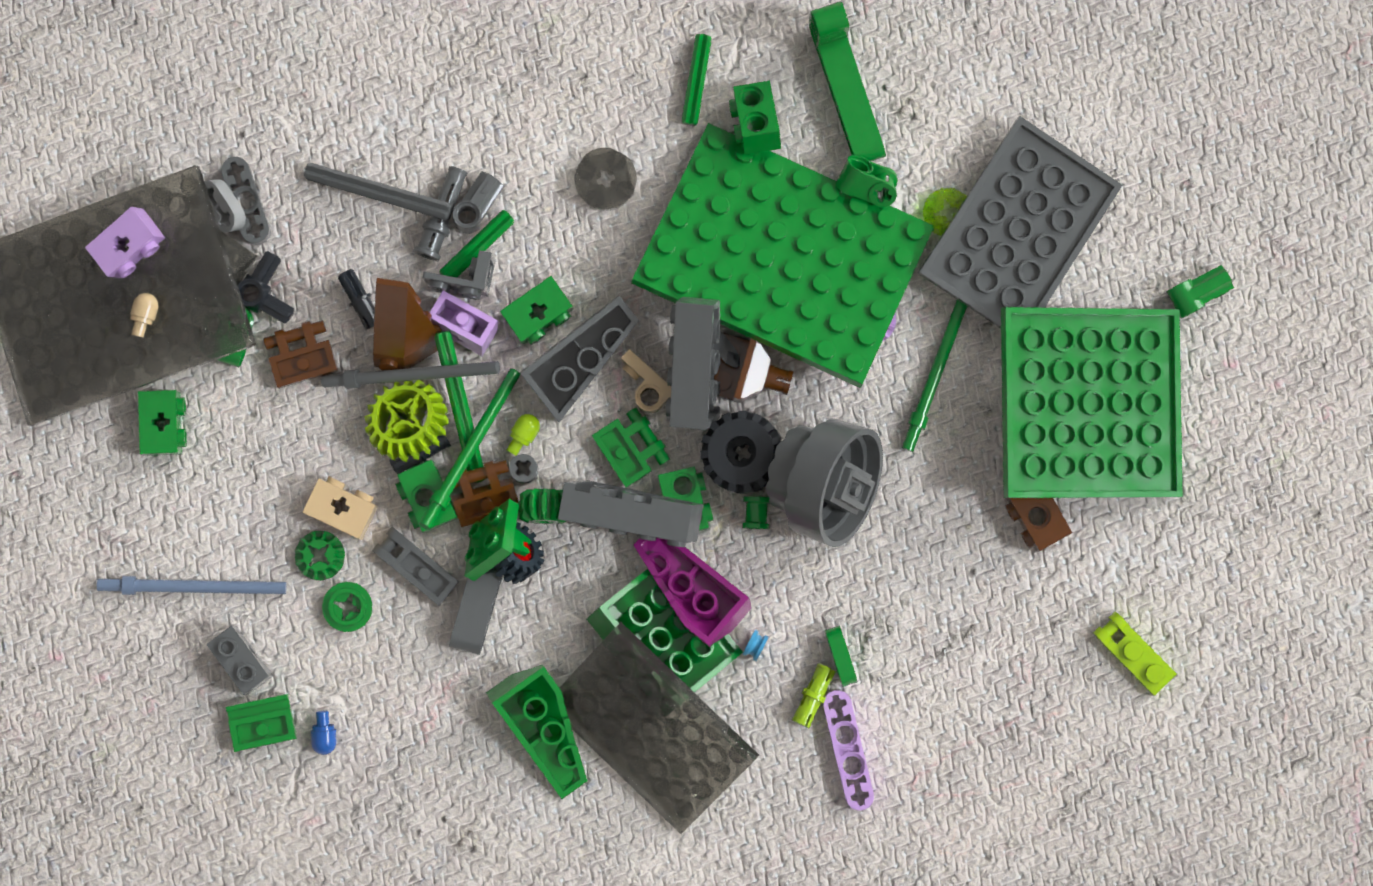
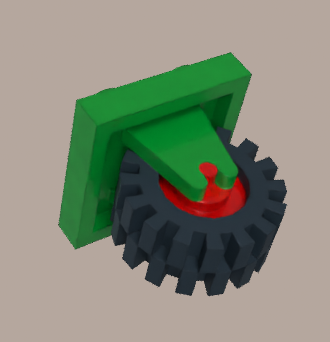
M508 499L499 507H494L481 521H476L471 526L468 534L470 538L469 548L465 555V577L476 581L495 567L498 570L495 573L498 577L504 575L503 581L509 582L512 580V584H517L518 582H523L541 568V565L544 563V559L541 558L544 556V550H539V547L542 544L540 541L536 542L534 540L536 537L534 532L529 534V528L527 526L521 528V523L517 522L518 503Z

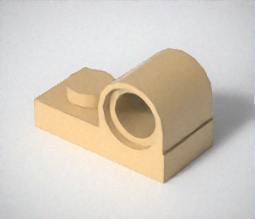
M629 349L621 358L622 362L625 363L622 369L635 381L639 377L643 380L635 392L636 405L644 413H656L666 404L667 399L671 398V386H668L665 380ZM649 389L656 391L659 395L658 402L653 406L643 404L641 395L644 391Z

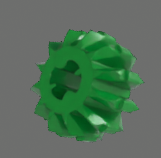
M534 488L520 493V501H518L519 519L526 523L563 524L566 521L558 519L563 490Z

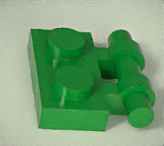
M637 407L626 413L632 422L630 426L624 429L617 418L592 435L626 488L652 472L646 462L650 457L654 456L660 466L670 460L664 450L666 448L665 444L661 439L658 440L649 427L650 421L646 416L643 417ZM636 433H639L647 445V448L641 452L630 438Z

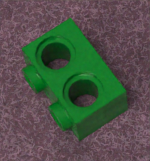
M770 80L733 86L734 99L729 100L731 118H738V124L733 125L736 144L742 143L744 155L781 149L780 130Z
M695 466L658 475L663 496L703 504L701 491L706 490L702 472L696 473ZM682 477L689 479L692 483L691 491L685 495L678 494L674 490L675 481ZM704 503L699 531L709 529L708 522L714 521L710 503Z

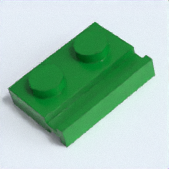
M289 694L226 707L234 752L297 739Z

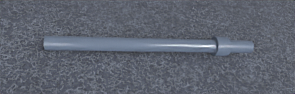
M123 576L122 579H97V591H120L122 595H136V592L286 594L287 590L286 582L137 579L136 576Z

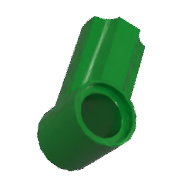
M1220 265L1193 280L1190 278L1166 292L1175 309H1180V318L1182 319L1205 307V303L1226 294L1234 286L1227 270Z

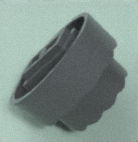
M830 418L814 428L798 425L796 428L790 429L786 433L785 439L776 447L775 458L768 468L769 481L766 485V491L770 497L769 503L785 511L788 518V526L796 533L831 547L845 544L862 526L878 491L883 467V448L879 435L872 429Z

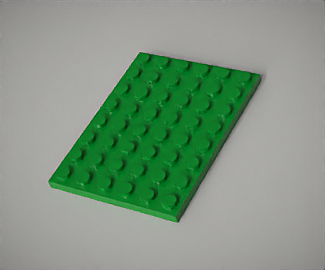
M708 123L632 278L631 284L675 304L682 297L720 300L721 325L861 389L934 229V225L892 206L879 207L860 198L848 196L836 187L835 180L772 151L744 155L742 143L736 144L734 134Z

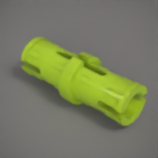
M817 664L807 688H803L801 692L803 697L791 719L792 721L810 728L820 704H823L826 699L824 696L836 673L835 670L823 664Z

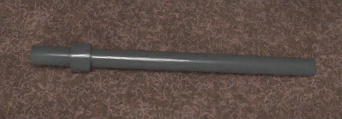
M498 361L369 372H360L358 369L345 370L343 374L323 375L321 384L324 388L345 386L346 389L360 388L364 384L499 374L500 364Z

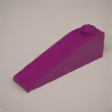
M639 538L633 545L684 627L707 646H711L732 632L752 609L750 598L686 547L668 545L667 539L657 538L656 541Z

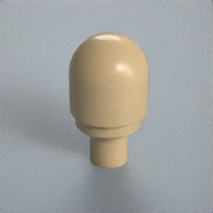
M149 293L138 295L133 301L130 312V320L135 321L131 335L144 338L147 325H152L153 321H155L158 311V301Z

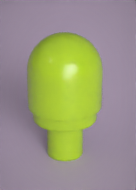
M523 414L516 420L510 433L513 439L507 447V451L517 456L523 445L529 446L534 441L540 430V422L536 416Z

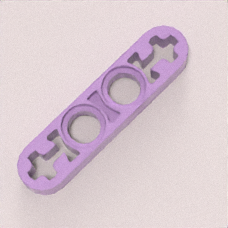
M833 690L825 696L823 709L845 799L852 809L865 810L873 803L874 792L852 702L845 692ZM838 695L839 699H845L846 705L841 707L843 717L850 714L851 721H839L832 725L831 718H837L835 709H829L828 703L833 701L832 696ZM841 726H849L854 732L852 741L847 744L839 743L836 739V730ZM850 756L857 757L861 762L860 771L853 775L847 774L843 769L844 760ZM864 775L866 782H859L863 792H868V797L864 798V804L859 805L856 800H851V795L855 794L854 784L847 786L846 779L855 780Z

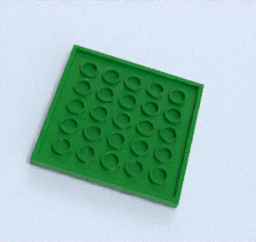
M1001 308L1003 498L1183 497L1180 309Z

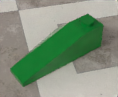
M543 665L511 674L486 692L494 707L561 799L587 782L570 719L564 704L562 691Z

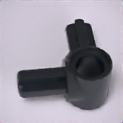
M266 251L253 274H247L244 280L237 285L236 297L245 308L257 314L263 311L278 321L287 324L292 318L295 309L272 296L271 287L268 286L269 281L281 263V259L277 255ZM250 286H255L259 289V296L253 302H247L243 297L244 291Z

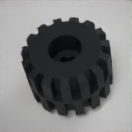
M738 411L721 415L722 418L711 423L710 429L706 435H703L701 441L703 445L702 451H700V458L703 461V468L706 474L710 476L715 484L730 492L747 494L762 490L769 481L768 468L775 458L776 447L781 442L778 430L768 420L756 413ZM745 445H749L748 452L751 454L750 458H742L741 461H738L739 454L735 452L737 447L744 448Z

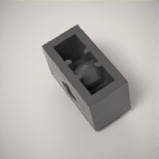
M231 625L206 644L243 695H249L273 677V674L237 626Z

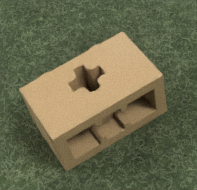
M328 476L326 481L318 478L303 513L363 540L378 506L371 503L374 497L359 490H356L353 495L343 490L345 487L344 483ZM346 498L345 504L350 508L348 512L342 511L338 515V508L334 504L336 501L342 502Z

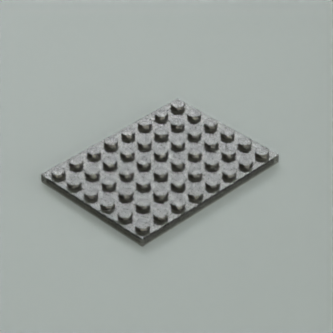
M194 165L0 238V340L28 426L40 424L256 346L200 166ZM130 207L144 209L165 236V239L158 244L160 247L153 255L147 258L143 257L135 264L136 269L127 277H107L85 247ZM142 293H149L157 299L158 311L155 321H153L152 325H147L144 338L131 335L135 321L130 320V312L134 299Z

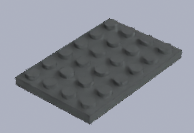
M1019 116L921 266L918 274L1001 329V308L1003 307L1045 308L1123 185Z

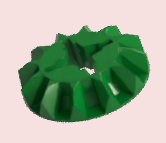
M311 531L300 539L295 549V563L303 575L313 580L321 581L334 577L344 564L345 550L343 544L334 534L327 531ZM329 545L326 549L325 557L330 564L318 561L310 566L313 562L314 554L309 547L312 546L321 550Z
M342 582L334 585L326 593L322 604L323 615L328 624L336 630L353 632L362 628L372 616L373 602L368 591L361 585L353 582ZM352 593V605L360 609V612H349L348 616L343 620L344 610L339 605H336L335 602H347Z

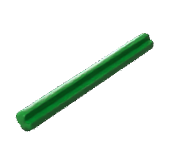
M442 331L436 333L434 339L441 366L458 364L451 332ZM462 377L444 378L461 449H463L474 431ZM479 447L466 468L467 471L483 467Z

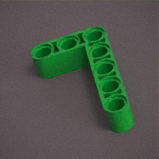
M839 1L810 11L809 29L851 155L862 156L868 161H874L886 157V152L847 37L850 28L847 14L842 2Z

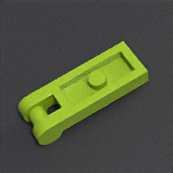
M1114 611L1108 617L1110 621L1102 628L1099 626L1093 632V635L1155 696L1177 673L1129 626L1123 617ZM1119 629L1124 637L1116 644L1111 636Z

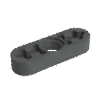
M230 157L223 163L221 169L224 182L237 200L244 192L254 195V205L249 209L243 210L245 216L253 215L259 210L260 215H254V218L259 226H264V229L260 231V237L255 238L253 234H248V231L252 229V225L247 217L244 227L240 230L246 241L253 245L263 244L268 240L271 229L251 168L243 158ZM237 164L240 168L244 167L245 171H242L240 176L242 182L246 184L249 181L250 186H241L233 191L232 187L238 186V183L233 175H228V172L233 170L232 165Z

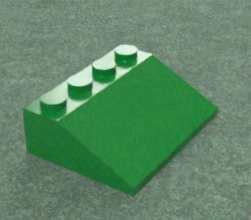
M648 568L597 608L586 619L665 716L743 653L729 634L711 646H707L687 630Z

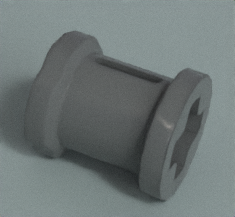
M520 454L511 460L509 465L510 474L517 482L530 483L538 475V464L530 455ZM519 462L523 464L530 462L529 470L531 474L528 476L525 474L518 476L516 473L519 471V468L516 465Z

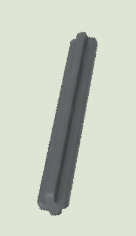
M308 163L304 172V177L309 181L439 219L447 220L451 213L452 206L448 202L318 164Z

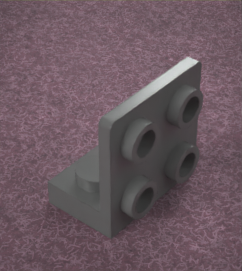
M479 250L478 258L472 257L469 269V276H471L473 281L425 271L422 278L428 284V287H431L432 291L442 293L444 290L450 293V289L459 291L462 297L480 300L481 295L489 296L496 260L491 252Z

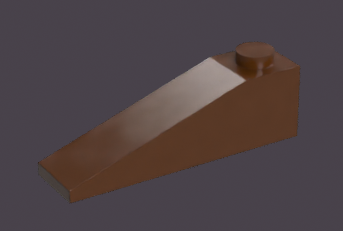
M377 278L373 362L374 367H378L381 370L411 368L437 352L434 336L436 333L442 332V329L439 325L432 324V315L429 311L422 310L420 307L421 299L408 282Z

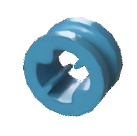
M756 629L742 654L744 656L751 655L754 661H757L769 638L767 635L760 636L758 634L759 631Z

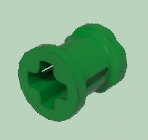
M743 497V502L746 503L745 522L742 523V528L770 529V524L767 523L769 497Z

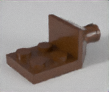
M723 333L738 352L740 365L737 368L731 367L720 357V366L717 374L714 375V380L720 382V395H717V397L741 403L762 393L763 389L774 390L784 395L788 394L790 384L778 381L777 379L791 382L794 371H788L771 365V359L760 342Z

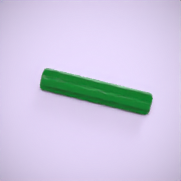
M696 34L681 119L683 124L690 126L697 125L699 120L712 41L711 36L706 34Z
M505 210L499 212L440 269V275L458 278L470 266L472 257L478 258L479 250L486 251L514 224L513 217Z

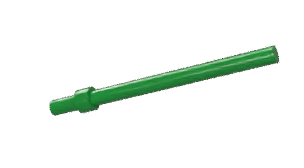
M956 300L916 410L911 412L907 424L910 426L902 445L904 450L914 451L920 432L925 430L929 418L927 414L967 309V306Z
M510 368L440 489L435 490L429 499L430 506L419 523L424 529L430 530L440 512L445 511L449 505L452 491L521 374L517 370Z

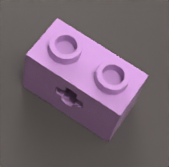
M130 207L85 248L107 277L125 278L136 269L135 264L143 257H150L159 249L160 246L158 244L165 239V236L144 209Z
M444 290L430 311L433 325H439L442 331H450L453 341L480 356L484 355L498 331V320Z

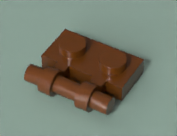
M323 320L315 323L307 321L301 323L302 327L288 331L281 329L274 331L275 335L263 338L267 350L278 347L280 355L269 358L278 389L339 371L330 341L326 340L317 343L315 335L327 332ZM301 339L306 340V347L290 351L289 343Z
M493 460L485 462L483 467L470 471L465 469L455 488L461 486L463 492L451 496L461 528L472 525L476 521H481L494 507H499L508 499L518 503L519 500L512 478L501 481L498 478V475L509 472L506 460L496 463ZM488 478L490 484L472 489L470 483Z

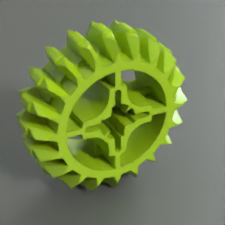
M417 380L415 383L413 381H405L403 385L400 382H394V388L392 389L383 386L384 394L382 396L374 394L376 404L367 405V409L371 414L364 416L365 422L368 425L365 427V432L370 437V443L373 447L377 448L381 455H387L394 461L399 457L407 463L410 455L414 459L419 460L420 452L422 451L430 455L429 446L432 444L440 446L437 436H446V430L442 426L449 424V419L445 415L448 413V408L443 403V397L440 393L436 392L432 385L428 384L426 386L421 380ZM428 408L427 419L422 426V419L426 415L424 412ZM390 414H391V421H390L389 424L387 425V426H388V429H387V431H386V423H387L388 417H389Z

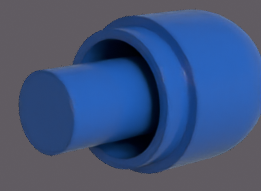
M328 710L316 711L317 724L312 725L311 745L316 753L327 755L336 747V729H334V724H329Z

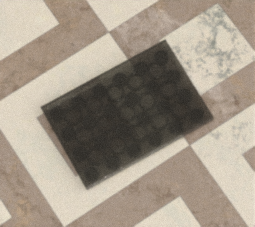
M622 622L612 630L559 687L562 691L572 730L680 834L759 756L752 747Z

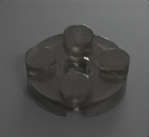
M598 148L590 151L583 157L576 169L574 181L578 195L590 208L611 211L622 207L633 197L637 184V175L632 161L626 155L612 148ZM607 171L608 175H614L615 180L610 182V187L605 188L603 184L598 185L597 179L601 178V172Z

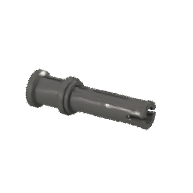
M449 166L447 176L438 195V200L445 202L449 189L453 186L448 201L452 206L450 216L447 220L441 219L440 223L437 222L439 218L431 216L430 220H426L423 223L424 232L419 245L413 249L415 254L433 261L440 260L439 251L444 238L450 234L449 227L447 226L457 203L464 179L468 174L466 171ZM434 236L432 246L428 247L431 237Z

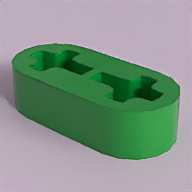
M840 625L826 629L825 635L842 687L857 683L856 673Z

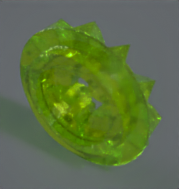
M940 188L929 195L923 206V219L925 222L932 224L931 228H934L932 231L934 234L941 236L950 223L946 216H935V214L944 209V200H946L950 208L958 209L965 200L966 194L955 188Z

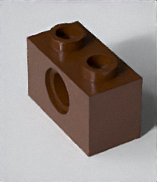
M1006 498L1009 504L1005 505V508L1014 522L1019 520L1024 531L1020 534L1029 549L1034 547L1036 552H1039L1073 533L1053 498ZM1032 508H1038L1044 513V522L1039 526L1033 525L1028 519L1029 511Z

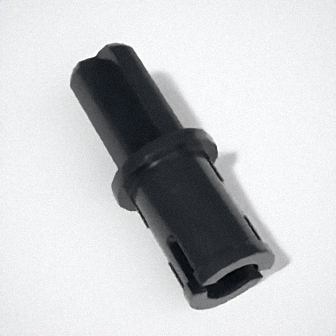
M353 269L346 270L338 276V280L351 301L348 305L350 307L353 306L365 330L374 327L375 307L370 299L371 293H366Z
M437 436L440 446L433 444L429 446L430 455L422 451L420 452L419 460L414 459L410 455L407 463L399 457L395 461L391 459L389 461L393 470L400 474L422 461L427 462L428 458L447 447H451V444L446 436Z

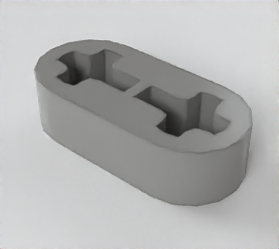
M221 179L204 181L199 188V198L219 230L222 232L241 230L245 225V212L228 185Z

